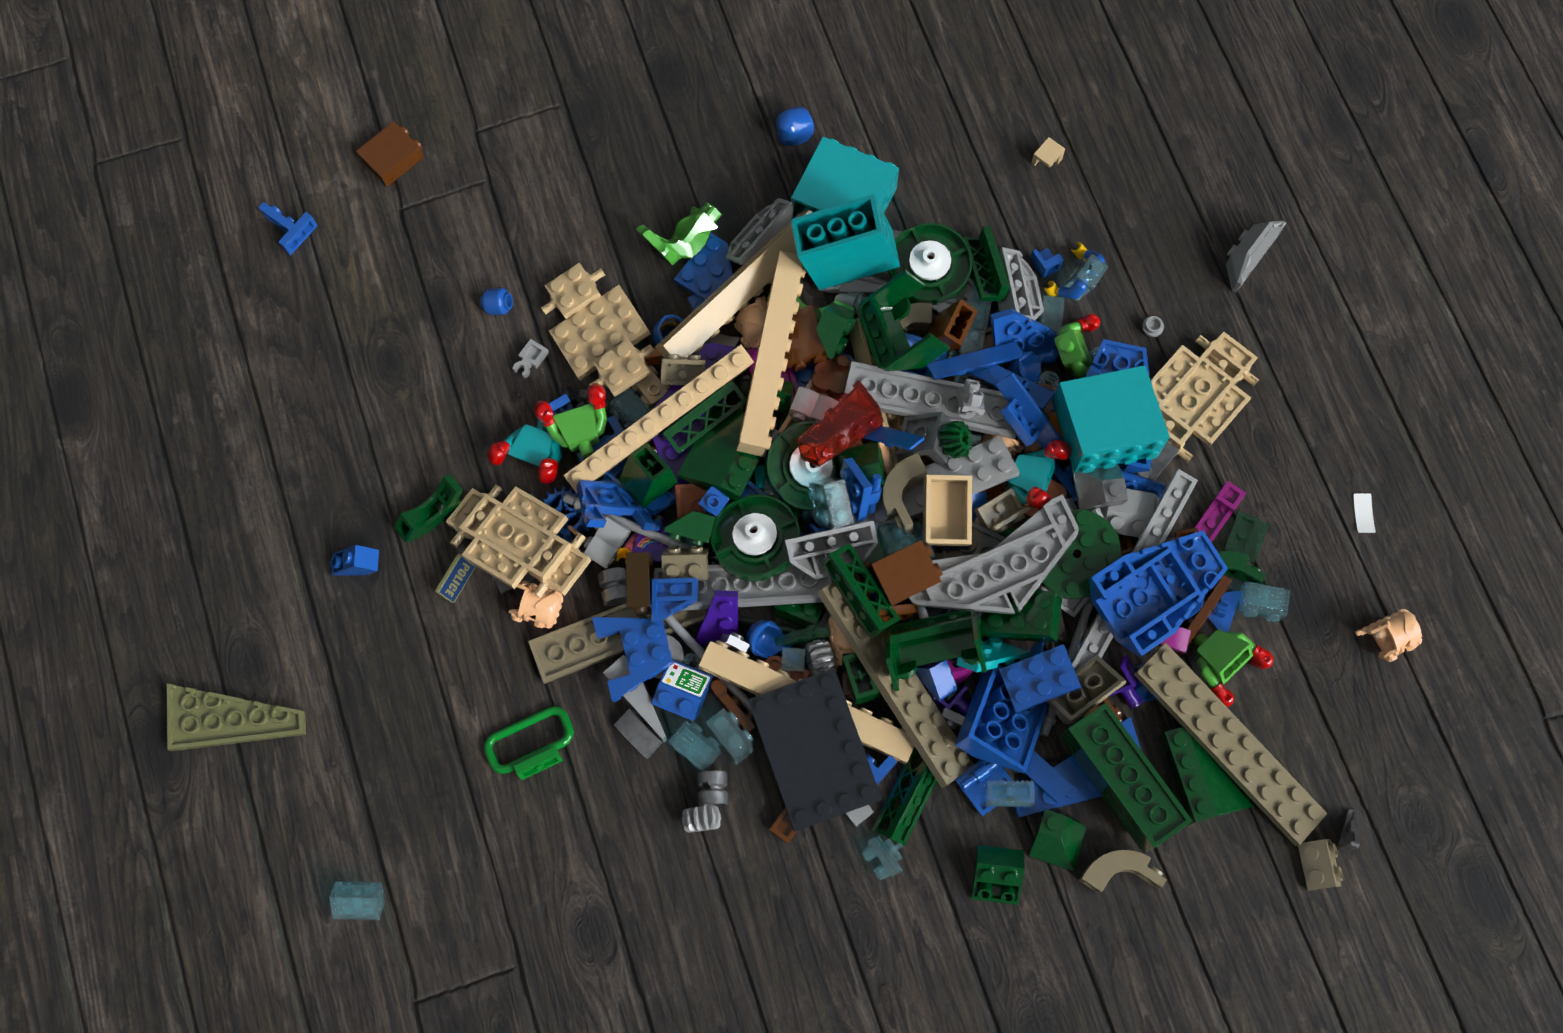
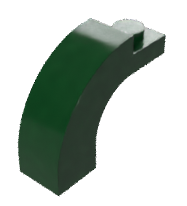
M451 474L443 476L437 489L428 500L420 506L400 514L394 529L406 543L426 535L455 511L461 503L459 496L463 489Z
M1233 551L1218 552L1228 567L1223 576H1232L1256 589L1262 584L1266 574L1258 567L1246 564L1249 556Z

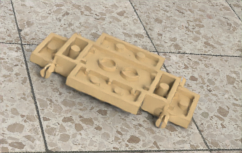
M578 263L545 285L550 294L551 301L541 308L545 314L557 308L566 318V320L549 330L578 379L581 381L598 370L600 378L592 383L605 385L616 397L651 374L644 358L655 352L650 344L641 351L634 347L635 344L651 333L620 285H617L601 296L595 282L605 276L602 269L600 268L590 275Z
M1225 332L1212 342H1209L1202 335L1198 337L1195 342L1205 349L1200 358L1182 345L1151 380L1170 436L1168 442L1179 450L1176 455H1179L1187 463L1193 455L1183 447L1193 433L1210 447L1251 399L1250 396L1235 386V384L1245 379L1254 386L1259 381L1258 378L1249 372L1258 357Z
M496 484L489 494L480 493L472 488L446 521L448 526L458 532L450 541V544L457 548L464 538L473 540L462 553L464 559L513 589L529 572L531 576L540 581L539 586L533 592L536 597L540 599L548 588L556 590L565 596L591 562L590 557L578 549L586 538L578 533L572 543L557 536V533L568 520L566 515L516 486L503 503L496 500V497L502 491V488Z

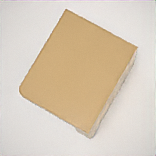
M1049 137L1034 153L1031 164L1035 166L1041 161L1048 167H1051L1054 163L1058 165L1063 159L1065 148Z

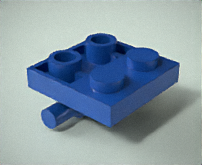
M853 458L844 459L837 493L857 522L866 520L867 512L870 514L875 513L876 504L880 501L882 476L874 474L872 483H870Z
M979 760L954 780L981 817L1019 790L1002 766L984 760Z

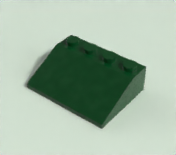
M714 406L708 418L718 419L721 416L722 407ZM725 407V412H724V413H726V412H727L728 410H730L731 408H726V407ZM737 409L696 440L677 476L705 491L714 486L729 497V503L739 501L761 459V456L737 451L745 411ZM708 421L707 426H709L714 421ZM775 424L773 430H770V431H769V435H768V436H770V437L773 436V433H774V431H775V429H776V427H777V424Z
M1184 727L1164 732L1159 736L1183 808L1193 821L1189 825L1256 806L1250 797Z

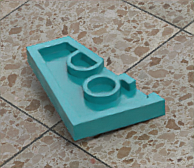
M990 638L983 642L987 670L997 668L998 663L1011 665L1015 663V659L1022 661L1030 657L1029 651L1003 643L999 638ZM958 657V666L974 672L982 671L980 663L970 665L963 662L962 657Z

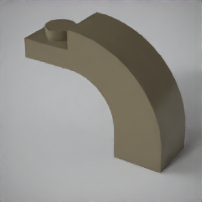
M911 304L909 314L900 320L905 333L909 331H929L931 327L932 304Z
M918 453L899 462L888 474L883 488L886 517L888 520L894 518L897 528H902L905 535L914 532L913 522L903 504V498L911 488L922 484L923 478L927 475V470Z
M1117 850L1104 854L1094 860L1085 869L1078 881L1099 894L1104 890L1111 877L1119 872L1133 873L1156 889L1162 888L1167 879L1162 877L1163 873L1153 866L1147 867L1151 860L1149 856L1132 850Z

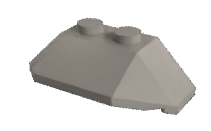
M778 198L774 201V204L758 212L730 243L728 254L726 255L727 260L744 265L791 221L793 203Z
M1272 221L1254 224L1249 231L1245 229L1238 239L1241 241L1240 244L1232 246L1227 254L1230 258L1226 263L1234 293L1239 290L1279 236L1286 222Z
M1002 247L999 254L1010 287L1005 300L997 301L999 312L1013 309L1036 320L1044 312L1037 277L1029 264L1022 258L1023 255L1020 251Z
M1126 488L1128 500L1123 505L1099 509L1104 519L1112 525L1117 534L1139 538L1160 500L1155 493Z
M874 521L843 526L785 540L789 562L815 580L830 577L821 564L829 553L850 543L862 562L865 563L878 544ZM847 551L840 555L842 560L851 564L852 559Z

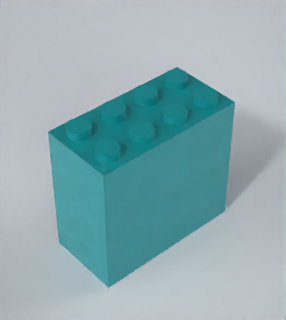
M822 137L791 197V202L794 205L792 218H795L803 211L811 210L813 213L872 194L875 195L883 213H885L897 189L899 168L891 162L877 159L874 155L859 152L852 146L842 145L835 139Z
M874 194L791 219L797 256L819 290L900 267L893 230Z
M1145 365L1060 382L1052 399L1063 439L1071 448L1069 458L1074 473L1081 471L1082 473H1089L1094 471L1095 468L1100 467L1109 469L1119 463L1132 464L1138 459L1146 458V460L1155 459L1159 456L1170 438Z

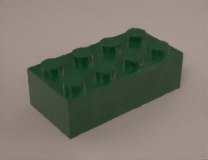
M1036 590L1021 611L1018 612L1009 593L1007 597L1015 614L983 612L978 620L982 639L999 638L1001 640L1057 642L1062 598L1056 591Z

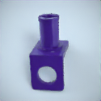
M1125 655L1120 667L1126 675L1124 678L1126 684L1110 696L1121 693L1128 707L1132 709L1134 706H1139L1142 700L1134 689L1138 678L1134 675L1137 670L1128 655Z
M962 686L947 703L943 699L939 701L930 691H927L932 700L943 711L944 708L950 709L955 707L964 717L966 716L970 703L963 697V693L968 689V686Z

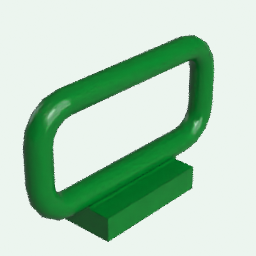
M556 706L548 707L488 736L483 747L484 753L493 771L499 774H506L515 770L519 778L524 780L562 762L563 759L558 750L570 743L574 730L569 716L564 709ZM552 715L559 717L565 730V734L561 739L508 764L501 765L498 763L493 751L495 742Z

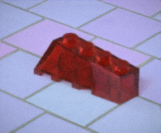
M857 380L852 385L854 389L848 394L844 393L839 398L840 402L834 408H829L825 412L824 418L820 422L816 421L797 440L802 460L820 467L871 432L883 426L880 406L860 381Z

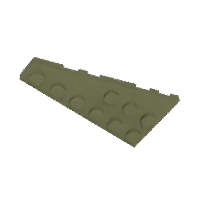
M167 683V747L169 751L306 735L304 711Z

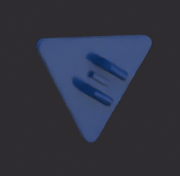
M1240 591L1225 592L1208 617V620L1217 630L1229 631L1241 595Z

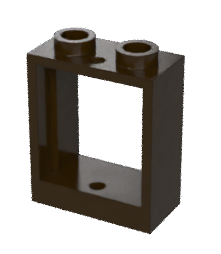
M649 552L626 553L627 608L636 613V615L649 614V610H652L654 557Z

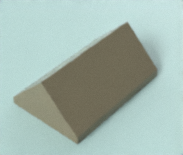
M1098 655L1075 671L1081 689L1047 701L1063 724L1074 723L1126 684V680Z

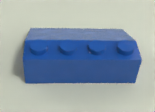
M998 664L997 668L989 669L981 674L955 746L975 758L1025 773L1049 703L1045 702L1016 713L999 669L1004 667Z

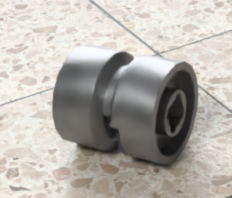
M611 568L598 573L600 588L604 589L601 592L604 606H617L627 603L625 568Z
M704 771L697 773L698 787L701 788V791L698 792V806H727L728 793L724 790V787L727 786V772Z

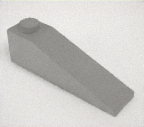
M624 655L603 672L608 680L630 674L627 659ZM644 683L638 685V688L632 692L629 691L623 697L663 742H666V735L651 704V699Z

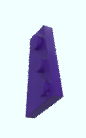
M715 590L705 618L702 620L698 634L694 638L700 646H708L710 641L714 643L716 640L720 641L722 634H731L732 632L738 634V591Z

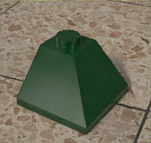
M875 441L836 451L840 471L843 468L844 459L853 458L870 483H872L874 474H880L882 476L880 486H884L887 473L879 442Z
M1047 809L1043 810L1028 857L1074 872L1086 826L1068 816Z

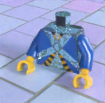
M1077 242L1076 245L1079 248L1077 250L1071 249V251L1078 259H1084L1064 286L1058 288L1054 281H1049L1047 283L1049 288H1044L1045 292L1050 298L1058 295L1059 297L1074 299L1077 302L1080 301L1096 286L1108 269L1104 256L1093 250H1087L1081 242Z

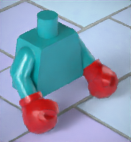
M538 421L536 428L525 424L524 427L517 429L504 441L491 445L487 453L488 459L493 465H501L508 454L516 459L538 466L539 480L543 484H550L556 479L558 464L562 458L560 445L551 438L546 427L540 421Z
M1053 440L1047 444L1045 449L1026 453L1025 455H1018L1015 464L1019 470V476L1010 479L1008 484L1009 489L1012 488L1021 504L1041 510L1044 505L1052 500V497L1046 491L1055 470L1054 459H1068L1071 455L1069 444L1062 440Z

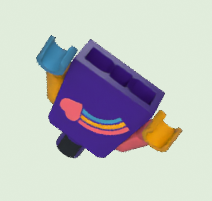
M654 515L652 520L658 519L662 523L657 532L668 536V532H664L666 518ZM634 532L623 548L618 549L617 561L620 558H626V553L649 552L654 557V566L662 567L661 555L669 546Z

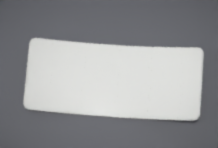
M1354 494V509L1358 532L1375 533L1371 494Z

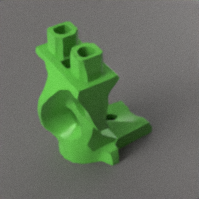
M708 202L700 209L694 206L691 209V215L684 217L677 223L673 238L670 240L660 237L643 224L637 226L636 230L671 265H674L681 258H692L704 247L711 230L717 229L718 226L715 222L722 214Z

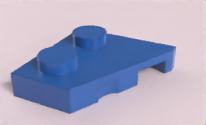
M697 578L652 579V623H658L698 602Z

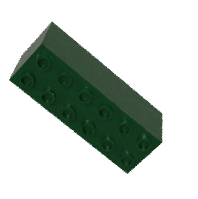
M1107 703L1068 728L1060 736V739L1142 853L1155 849L1193 822Z

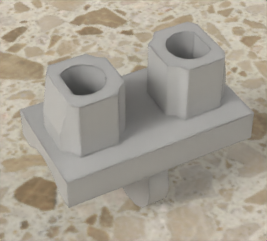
M966 379L964 387H957L956 394L959 401L957 410L964 419L972 418L976 413L979 415L984 414L985 408L982 402L984 395L979 390V381Z

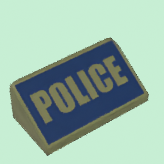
M457 554L435 589V592L441 598L454 603L475 570V565L464 559L462 555Z

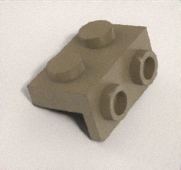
M666 354V358L661 359V385H687L705 371L706 360L701 359V355H688V359H681L679 354Z
M1010 488L974 509V512L984 528L995 531L998 534L1008 528L1007 524L1013 521V523H1016L1025 518L1024 513L1029 511L1030 508L1028 506L1022 507L1014 490Z
M693 545L689 548H681L680 546L667 547L661 555L663 579L697 578L698 580H708L707 556L709 548H703L701 545Z
M1331 839L1305 842L1298 845L1308 891L1341 887L1343 873L1341 868L1337 867L1335 858L1338 857V851Z

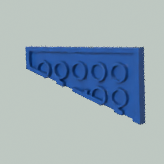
M1129 717L1122 722V725L1140 748L1132 719ZM1072 755L1053 767L1073 785V788L1058 803L1034 781L1014 793L1011 797L1017 817L1021 818L1040 813L1045 809L1052 810L1102 796Z

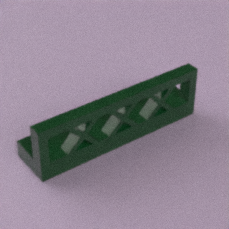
M983 226L979 237H963L972 255L971 274L980 301H1004L1010 285L991 226ZM970 244H978L979 249H974ZM977 257L980 260H982L984 264L981 265L978 262L974 261V259ZM982 272L989 278L985 280L984 278L979 276V273ZM986 287L993 291L994 294H985L983 289Z
M732 380L665 430L661 435L666 441L668 440L679 454L744 405L747 399ZM732 391L741 400L735 406L726 405V397ZM723 398V404L717 403ZM712 406L722 407L721 416L718 419L708 418L709 408ZM725 407H726V408H731V409L728 410L726 413H724V412H725ZM706 411L705 417H700ZM695 419L705 420L704 429L701 432L691 431L692 421ZM708 421H714L709 426H707ZM689 424L688 430H682ZM678 432L687 433L686 443L679 448L672 437ZM690 434H696L692 439H690Z
M850 543L829 553L821 562L870 639L878 636L884 629L900 620ZM847 551L852 559L851 564L844 562L840 555ZM854 571L862 574L864 583L856 581ZM867 591L873 592L876 595V602L870 601L867 598ZM879 610L887 612L891 619L884 623L879 616Z
M913 749L908 762L904 765L872 828L873 832L889 838L902 847L905 846L937 782L924 760H922L919 767L914 769L916 759L918 757L922 758L918 750ZM911 778L910 786L904 789L905 781ZM901 798L900 806L893 809L895 801ZM890 819L891 823L887 831L882 830L881 828L885 821Z

